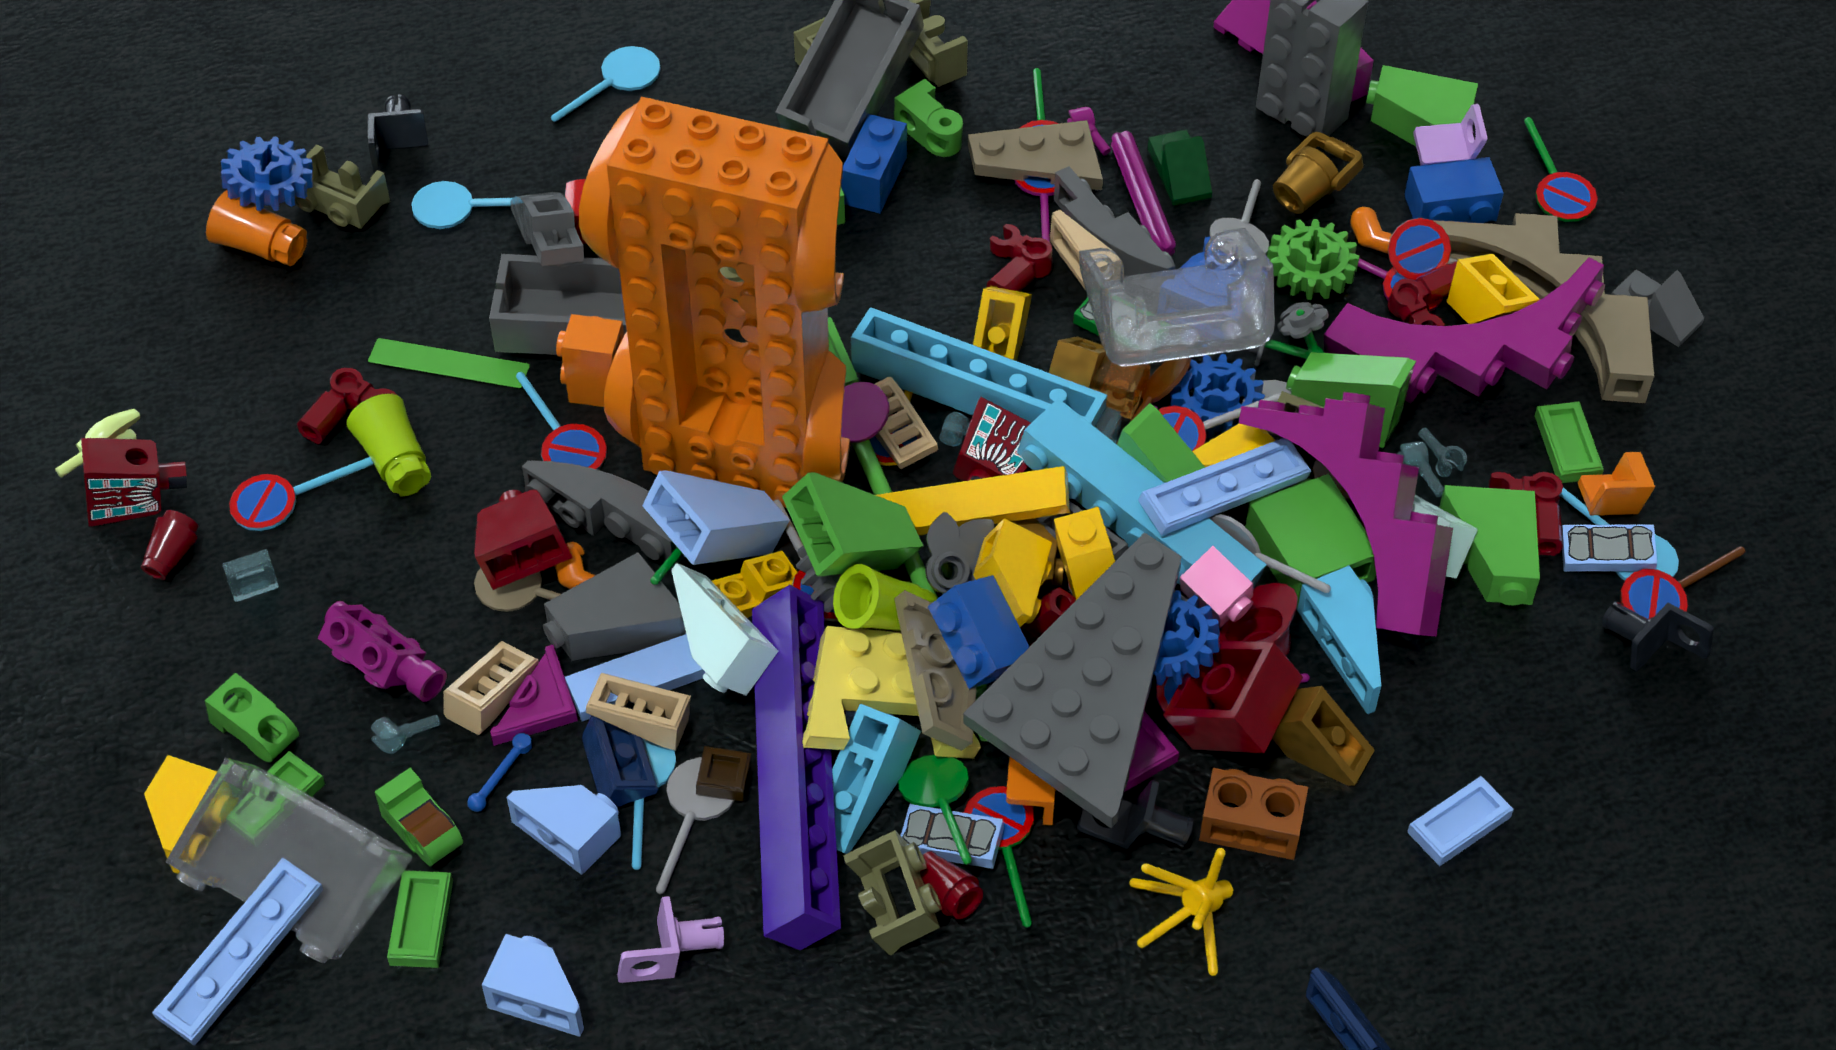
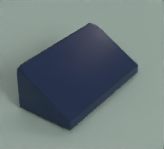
M591 715L583 732L582 741L597 792L607 796L616 807L656 794L658 787L643 739Z
M1318 967L1312 970L1306 997L1346 1050H1391L1339 980Z

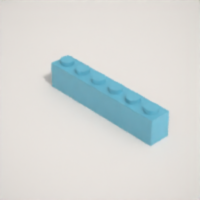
M869 308L851 336L852 365L856 372L880 381L887 377H892L901 389L973 415L979 398L983 397L1032 423L1059 398L1100 432L1105 427L1107 394L877 309Z
M1057 398L1024 430L1017 453L1023 458L1027 466L1033 470L1065 466L1068 474L1069 498L1076 500L1087 510L1099 507L1104 526L1109 527L1128 543V547L1145 532L1182 556L1177 580L1179 585L1180 576L1214 546L1253 583V589L1256 587L1267 564L1209 518L1161 536L1138 499L1143 491L1161 485L1164 482L1062 400Z

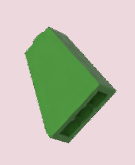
M1383 65L1379 81L1371 80L1366 103L1374 105L1371 116L1373 123L1416 146L1413 134L1416 127L1461 123L1471 105L1474 104L1478 83Z
M1311 352L1302 368L1297 365L1293 368L1286 385V390L1291 391V395L1301 397L1325 407L1326 398L1342 400L1343 392L1371 396L1369 404L1385 408L1379 447L1384 448L1399 422L1416 361L1403 357Z
M1151 403L1121 432L1117 445L1164 483L1205 468L1159 410Z
M815 472L807 473L782 496L817 577L843 574L849 567L856 564L866 565L876 571L897 569L923 547L905 506Z
M1445 485L1439 508L1478 529L1464 564L1486 602H1499L1512 606L1520 604L1532 605L1540 580L1535 491Z

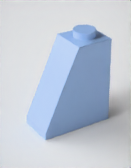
M667 470L659 471L642 505L692 565L771 554L790 521L765 491Z

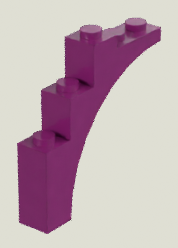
M1588 257L1566 282L1543 299L1512 314L1480 323L1453 326L1408 324L1376 316L1347 303L1324 333V353L1403 357L1415 360V367L1405 401L1410 404L1420 391L1426 393L1431 388L1437 374L1478 397L1488 384L1494 386L1498 382L1505 367L1548 389L1556 376L1562 379L1573 363L1574 356L1570 354L1572 336L1582 321L1580 314L1587 305L1593 307L1603 294L1605 284L1602 283L1604 265Z
M1343 392L1342 400L1326 398L1324 408L1299 405L1298 413L1286 412L1285 403L1259 400L1258 408L1241 406L1239 424L1271 431L1299 445L1325 465L1348 493L1364 523L1374 554L1378 584L1376 628L1436 637L1453 528L1437 525L1439 516L1412 512L1419 467L1403 464L1404 455L1379 452L1385 408L1369 404L1371 397L1369 395Z

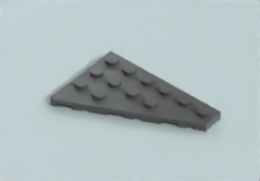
M1145 532L963 713V723L1111 829L1119 819V810L1124 790L1127 786L1130 766L1134 758L1142 718L1152 685V677L1156 669L1163 641V633L1181 568L1182 556Z

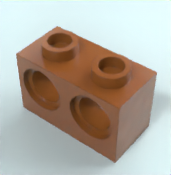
M1213 768L1199 841L1294 860L1308 787L1297 785L1287 779L1278 778L1272 780L1248 775L1238 769L1222 770ZM1222 803H1234L1239 807H1227ZM1279 812L1286 817H1276L1270 813Z

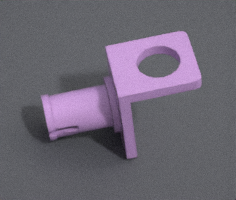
M1479 104L1471 105L1461 123L1416 127L1413 132L1420 166L1476 159L1487 142V133ZM1473 122L1476 129L1475 139L1473 137Z
M662 897L657 917L662 948L623 952L617 973L618 982L626 983L674 978L680 951L710 948L722 949L724 945L723 927H719L722 925L721 918L714 917L712 919L678 922L677 918L673 917L670 897ZM644 961L657 962L656 965L647 969L632 968L635 964Z

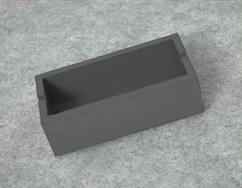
M835 0L775 112L780 127L828 138V143L836 154L847 159L868 114L878 116L924 28L920 5L908 0H884L888 14L886 16L883 14L885 11L883 0Z
M1270 0L1256 108L1284 124L1288 120L1291 121V128L1306 137L1314 132L1330 136L1341 126L1349 116L1368 0H1320L1310 10L1307 7L1315 0Z
M501 254L496 280L497 289L494 291L489 317L495 352L557 355L556 343L558 334L561 330L566 331L571 314L598 316L604 319L622 321L624 335L626 334L624 304L618 268H615L601 258H584L583 262L571 263L563 268L541 266L536 255Z

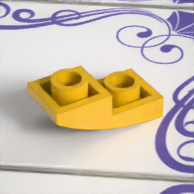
M778 551L745 560L740 573L712 580V582L746 618L752 616V609L789 584L792 586L793 578L797 571L785 553Z

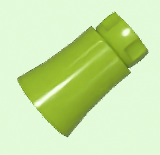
M381 394L371 397L355 407L347 419V427L363 446L382 480L387 482L390 490L393 493H398L400 496H409L417 493L423 486L427 485L431 479V473L426 464V457L410 425L403 399L395 394Z
M856 564L849 567L839 578L834 591L833 607L837 620L846 628H875L901 632L895 597L904 590L931 603L937 597L931 591L921 588L917 584L884 575L863 564Z

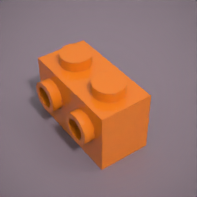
M571 314L566 331L561 330L559 332L556 354L562 357L563 360L560 380L561 384H566L569 402L604 407V391L607 376L614 356L624 337L622 321L604 319L598 316Z

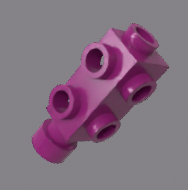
M337 601L328 609L325 615V623L318 639L333 649L332 654L334 657L345 663L353 664L365 673L364 678L370 684L383 689H388L391 686L406 685L407 690L423 702L433 699L441 691L446 682V671L431 660L423 661L426 652L420 648L419 643L413 638L404 637L388 625L384 616L373 614L361 604L347 605L343 601Z

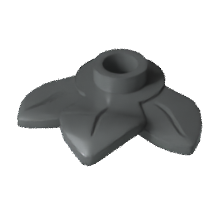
M943 512L932 522L926 539L931 557L927 561L925 574L928 583L934 590L944 594L955 585L975 580L973 574L984 538L994 529L993 520L975 519L958 527L956 521L947 512ZM944 563L950 564L954 568L955 574L951 580H946L941 575L940 569Z

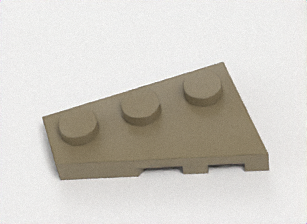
M1087 120L968 134V148L975 175L1020 181L1025 180L1028 176L1050 178V184H1055V172L1070 166L1080 179H1085L1091 189L1102 190L1103 178Z
M904 590L894 600L922 733L962 751L973 743V730L963 723V713L975 702L976 687L968 688L928 608L931 602Z

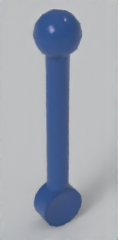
M519 733L514 736L512 750L478 793L469 796L467 805L472 811L478 812L485 808L487 796L520 754H525L531 750L532 742L528 734Z

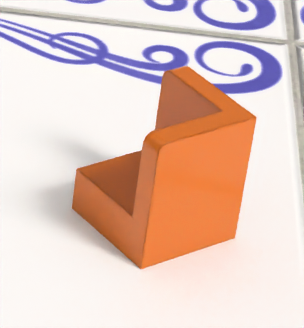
M1625 452L1612 474L1582 475L1578 481V486L1590 516L1639 514L1655 488L1641 452Z
M1010 757L1006 802L1015 805L1044 807L1043 825L1052 826L1055 788Z

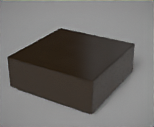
M704 746L696 782V794L743 801L751 765V753Z

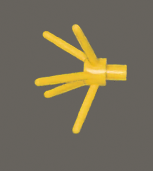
M1223 848L1216 850L1207 877L1198 881L1189 880L1147 863L1141 866L1142 872L1171 884L1132 878L1129 882L1131 887L1182 897L1184 907L1139 938L1137 941L1138 947H1146L1187 917L1194 915L1195 919L1192 927L1195 930H1199L1203 926L1208 972L1211 976L1217 975V952L1212 912L1218 910L1223 904V900L1230 898L1233 894V887L1229 881L1220 880L1216 882L1225 857V850Z

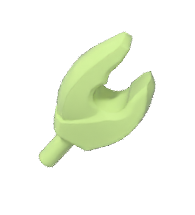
M131 409L108 416L96 423L87 432L85 438L136 439L135 432L128 428L140 419V414L136 409ZM81 440L76 444L80 453L55 468L61 478L83 464Z

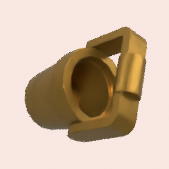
M1314 132L1289 154L1286 160L1288 167L1274 183L1273 191L1278 201L1286 209L1296 214H1302L1325 195H1330L1334 190L1340 191L1363 168L1362 155L1359 151L1353 149L1352 146L1334 137ZM1316 147H1320L1326 152L1350 163L1338 172L1333 162Z

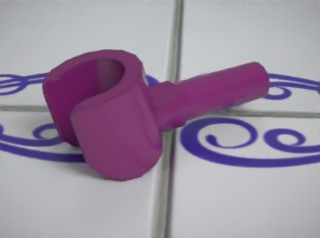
M1081 107L1069 110L1071 118H1068L1067 123L1087 120L1093 143L1102 155L1109 154L1111 148L1098 133L1091 108Z

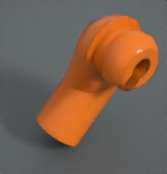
M1357 208L1351 215V226L1358 243L1363 247L1388 254V245L1392 234L1382 231L1376 212L1372 208Z
M576 542L567 543L573 558L555 565L560 584L569 589L595 576L584 571L581 558L584 550Z

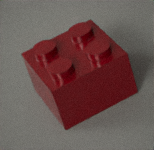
M1219 641L1220 651L1212 653L1213 665L1207 667L1200 664V677L1197 679L1189 673L1184 675L1182 684L1178 686L1163 716L1194 750L1265 753L1303 676L1275 642Z

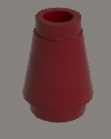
M166 510L163 517H157L141 569L154 578L165 580L168 573L173 570L197 541L198 537L195 533L199 528L198 524L185 514L174 510Z
M933 851L924 853L923 857L927 868L920 871L924 885L930 883L936 891L942 906V913L946 916H954L956 919H963L972 914L983 898V890L979 887L977 877L938 856Z

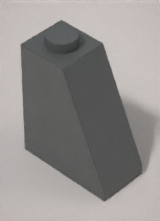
M639 552L544 603L547 623L543 624L544 632L554 648L562 647L572 661L639 651L685 635L686 630L680 604L662 581L657 585L651 584L650 579L655 573Z

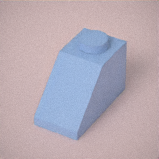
M582 785L513 791L506 797L512 823L581 875L621 837L618 818L619 811L616 805L604 794L598 793L595 795Z
M505 934L482 983L487 1008L580 1037L584 1029L580 1006L553 949L535 937L523 936L518 938Z

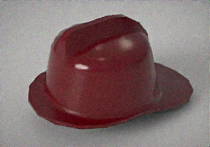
M1270 583L1260 585L1253 589V597L1250 599L1253 602L1251 608L1238 621L1233 622L1229 619L1223 625L1219 641L1275 642L1284 655L1287 656L1291 648L1290 623L1297 609V594L1287 584Z

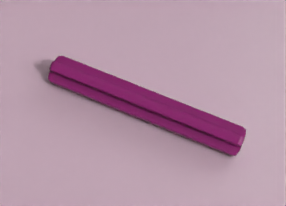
M1129 131L1116 132L1112 136L1113 142L1111 147L1140 221L1147 228L1152 240L1162 252L1165 251L1172 256L1175 253L1176 243L1134 137Z

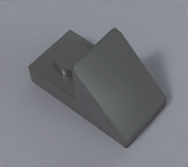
M1636 269L1611 294L1648 297L1650 330L1677 347L1684 343L1704 321V317L1678 270L1661 285Z

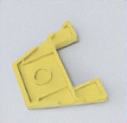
M826 627L819 644L813 678L815 682L813 696L809 702L807 716H809L808 724L802 740L803 748L844 750L850 740L844 711H857L859 704L886 714L919 716L901 632ZM974 733L973 743L962 751L931 738L934 754L939 757L974 759L981 748Z

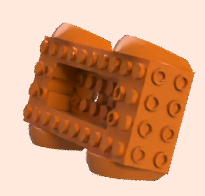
M641 96L638 103L622 112L602 142L590 166L583 186L579 206V228L582 238L601 259L618 268L620 272L627 332L618 347L607 376L604 391V411L607 420L619 434L638 447H641L644 470L658 475L659 471L667 470L762 490L773 501H781L785 508L787 507L782 496L807 473L815 472L839 482L843 481L850 449V439L841 437L846 365L829 351L827 308L839 303L844 282V273H835L837 220L843 162L828 143V138ZM730 267L736 269L737 275L744 281L728 280L722 275L720 268ZM733 328L739 330L741 336L748 342L741 343L732 340L726 335L725 329Z

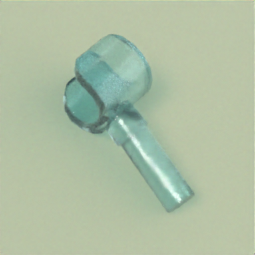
M959 412L949 414L942 426L939 436L940 441L949 446L960 445L970 425L968 418Z
M1427 428L1420 430L1419 436L1438 459L1436 463L1437 474L1441 477L1450 476L1453 468L1449 462L1454 463L1459 471L1463 470L1467 462V455L1462 448L1458 446H1447L1445 448Z
M1418 441L1401 444V451L1397 454L1404 455L1403 464L1419 467V474L1425 479L1436 497L1442 496L1444 487L1428 464L1429 456L1426 445Z
M433 715L398 727L390 718L382 717L371 726V730L376 734L372 737V741L382 751L392 754L403 746L406 738L439 726L440 720L437 715Z

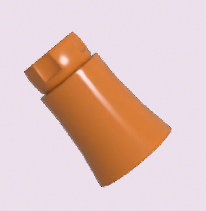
M228 190L224 191L216 200L208 217L206 236L210 243L233 247L255 254L271 262L278 261L284 265L293 266L302 257L307 244V231L292 224L289 219L265 208L257 211L256 203L251 202L245 207L240 206V197L230 199L228 197Z

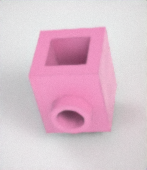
M1214 546L1180 576L1181 591L1188 598L1193 595L1198 596L1200 608L1210 605L1213 619H1218L1220 628L1229 619L1233 622L1238 621L1253 604L1250 600L1253 597V583Z

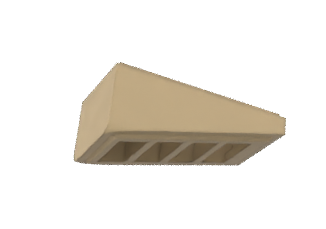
M1061 210L1053 212L1050 242L1086 292L1091 294L1096 287L1103 291L1115 287L1119 283L1121 259L1109 247Z
M887 377L875 383L874 385L879 386L886 394L890 405L889 415L893 414L888 417L884 427L875 437L897 466L903 469L939 450L936 441L892 377ZM905 425H908V426H906V427H904V428L898 430L897 432H895V433H893V434H890V433L894 432L895 430H897V429H899V428H901V427H903V426H905ZM917 436V440L911 442L910 444L902 448H899L898 445Z
M501 641L444 690L445 717L480 735L493 723L511 701L526 676L532 674L539 660ZM502 663L514 670L509 672L498 665ZM488 677H491V678H493V679L499 681V683H497V682L491 680V679L488 678ZM478 690V691L484 693L485 696L482 695V694H480V693H478V692H476V691Z
M601 673L586 705V713L656 745L676 751L689 720L691 696ZM610 693L618 696L614 705L606 703ZM628 701L635 703L633 710L626 708ZM648 709L650 711H653V713H645V710Z

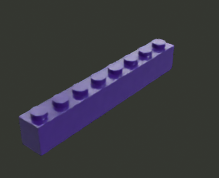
M789 584L752 609V624L779 651L755 683L764 936L797 950H802L840 929L841 921L831 749L803 748L802 744L803 734L807 728L809 718L807 716L808 706L813 696L815 684L813 678L820 639L825 631L823 601L819 599L813 600L811 595Z

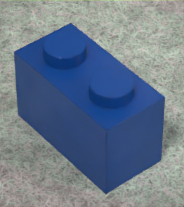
M868 114L843 165L841 187L844 193L845 205L881 213L907 158V123Z
M1490 157L1410 167L1405 190V198L1413 219L1424 218L1438 221L1468 223L1497 221L1503 197V190Z
M994 575L955 585L928 606L969 689L996 681V678H999L1029 648Z

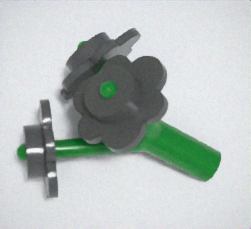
M1301 302L1290 306L1280 316L1281 322L1277 327L1282 332V335H1291L1293 338L1304 337L1308 350L1267 339L1272 318L1268 317L1265 328L1256 327L1254 335H1250L1248 338L1251 343L1249 352L1257 354L1254 365H1259L1264 347L1307 359L1311 352L1324 353L1318 346L1312 331L1324 326L1323 321L1329 316L1327 309H1324L1321 304L1311 305L1309 302Z

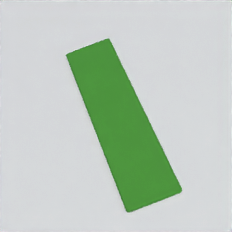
M382 338L377 339L368 359L370 363L515 388L522 387L516 377L517 373L523 372L526 376L530 366L527 363Z

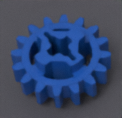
M256 137L255 144L253 145L241 141L240 151L229 149L227 151L228 159H222L221 161L222 187L228 189V197L230 199L240 197V206L242 207L252 202L256 203L257 211H261L264 206H271L274 211H278L279 203L285 202L291 207L295 206V196L305 199L307 197V188L313 187L312 159L306 158V150L304 148L294 151L293 141H289L284 145L279 144L278 137H273L270 142H264L261 137Z
M1203 354V361L1200 364L1191 359L1186 374L1170 392V406L1186 407L1198 414L1202 422L1241 408V406L1264 399L1265 395L1262 394L1264 383L1262 380H1255L1256 370L1254 368L1242 370L1243 360L1237 359L1231 364L1227 363L1226 354H1221L1218 361H1212L1208 354ZM1194 388V395L1190 397L1189 391ZM1243 395L1245 401L1241 405L1239 403L1240 396ZM1239 418L1207 429V437L1212 439L1216 431L1226 432L1239 424Z
M1179 590L1173 593V601L1168 613L1156 669L1153 675H1156L1157 685L1162 686L1166 677H1173L1175 683L1180 685L1183 680L1182 675L1186 673L1197 679L1200 677L1199 665L1211 667L1213 665L1212 653L1220 651L1218 619H1213L1210 605L1199 607V598L1196 595H1193L1187 601H1183ZM1193 626L1198 630L1199 638L1195 637Z

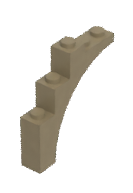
M1515 213L1512 225L1433 220L1442 226L1449 236L1451 258L1459 260L1494 254L1540 300L1566 282L1588 257L1602 264V256L1559 253L1557 216ZM1603 291L1598 302L1593 307L1587 305L1580 314L1582 321L1575 332V336L1586 349L1596 371L1602 400L1645 403L1654 378L1648 297L1608 295Z

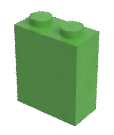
M1329 474L1315 479L1303 480L1293 487L1276 493H1270L1249 502L1245 527L1252 533L1262 554L1315 579L1350 565L1359 580L1363 579L1366 582L1375 580V560L1367 532ZM1270 568L1278 583L1287 584L1295 590L1299 603L1301 587L1304 583Z

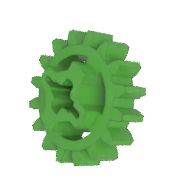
M1313 219L1311 226H1305L1301 220H1296L1295 229L1284 225L1281 228V235L1274 234L1272 236L1266 263L1269 264L1268 274L1269 276H1278L1277 286L1279 288L1290 285V295L1292 296L1298 294L1299 291L1306 292L1307 299L1312 300L1314 293L1320 292L1324 299H1328L1331 289L1341 294L1344 292L1345 283L1352 284L1359 261V255L1355 254L1356 242H1347V231L1336 234L1334 232L1335 224L1333 223L1323 228L1319 227L1318 219Z

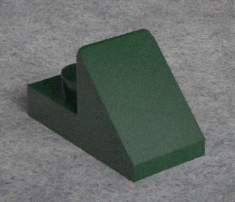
M1187 130L1148 137L1147 149L1173 206L1212 198V187L1204 141L1201 136L1190 138Z

